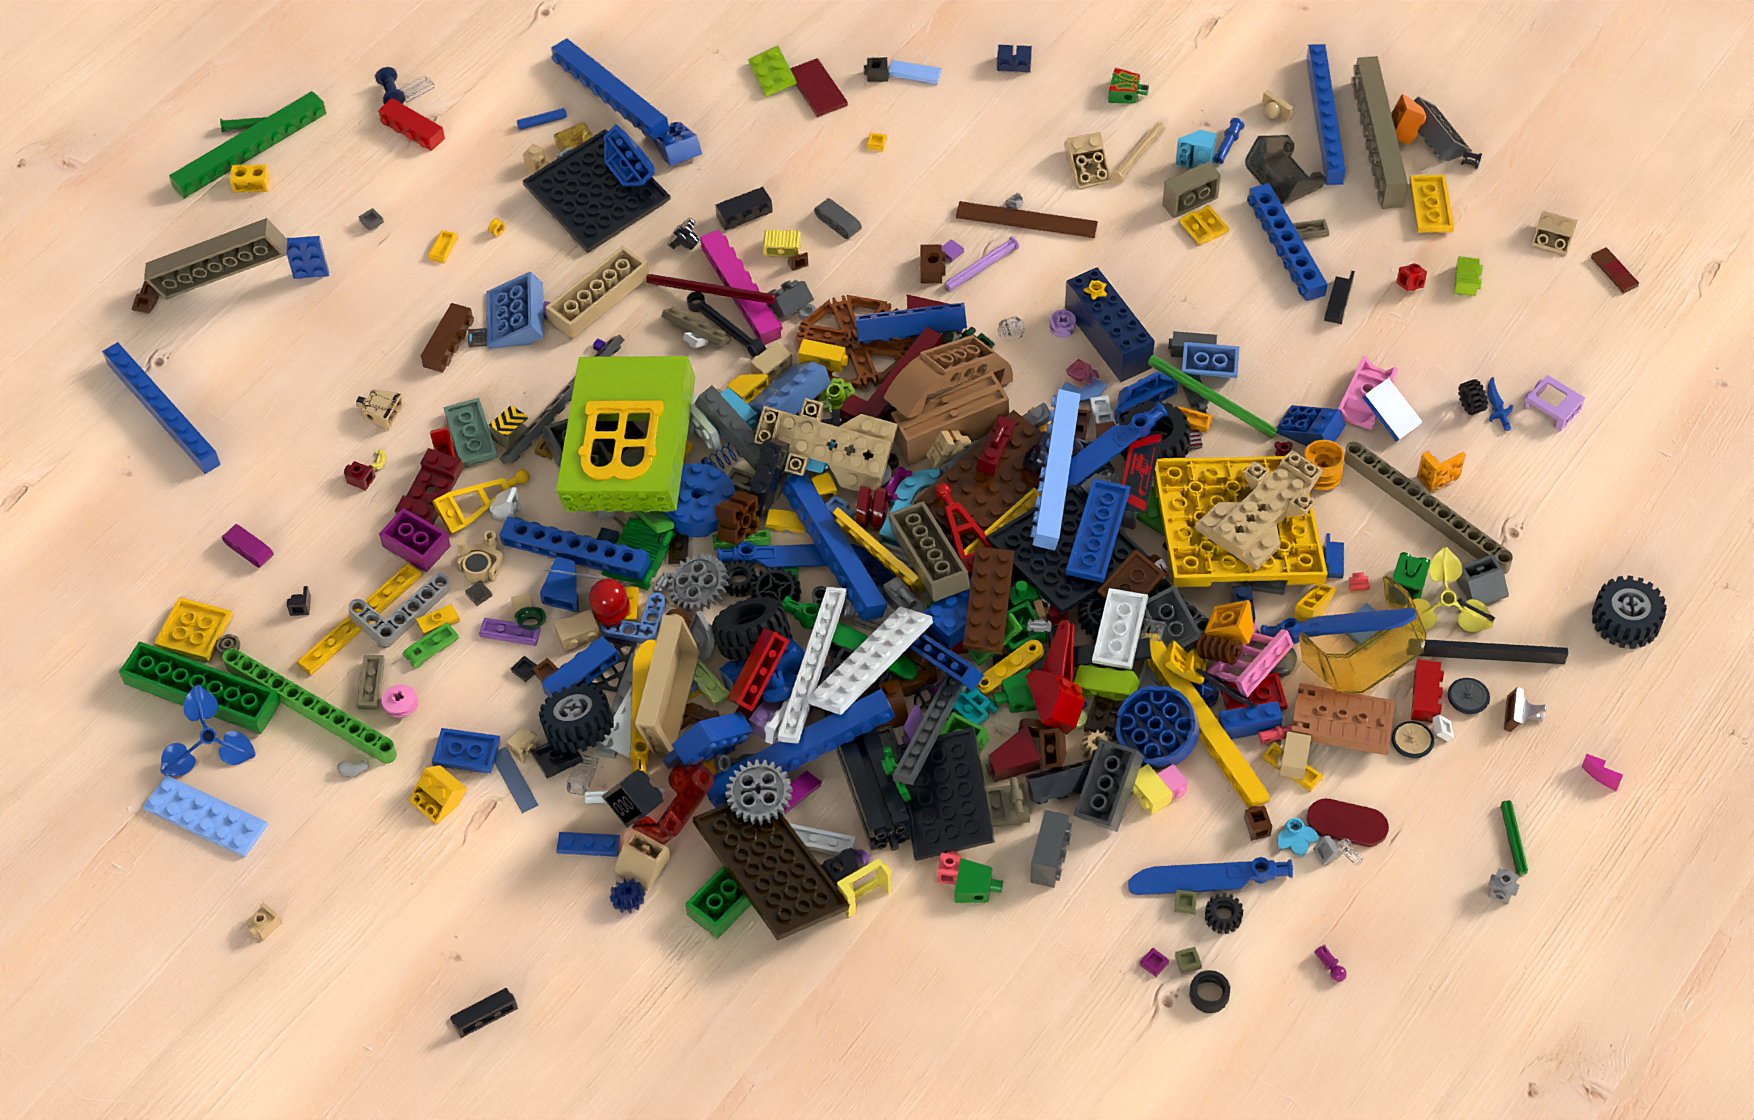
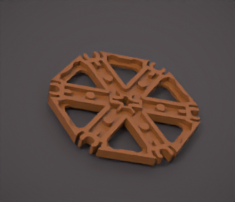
M842 295V301L837 302L834 297L832 298V304L830 299L827 300L800 323V332H797L796 336L799 349L803 339L845 347L846 355H848V359L851 358L857 377L852 380L842 379H844L845 383H851L853 388L862 389L861 383H863L866 389L868 388L867 382H873L874 386H877V380L880 385L907 352L905 350H909L913 345L910 335L908 338L901 340L891 338L888 341L877 339L871 343L858 342L856 318L852 309L854 307L873 309L875 310L874 313L890 312L891 303L887 304V301L847 295L848 301H846L845 296ZM826 314H833L839 329L814 324ZM852 336H853V339H855V341H857V347H856L855 343L852 341ZM870 354L892 357L895 359V362L879 373L875 370ZM827 370L830 382L833 378L839 379V377L832 375L834 371Z

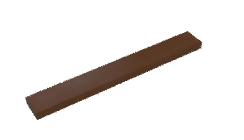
M959 201L956 218L1089 238H1095L1098 221L962 201Z

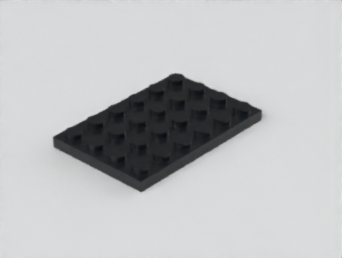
M970 727L938 735L913 785L905 784L911 800L906 801L905 805L910 819L909 829L914 859L916 861L940 856L941 853L949 851L957 852L995 842L975 728ZM909 743L896 746L898 762L903 757Z

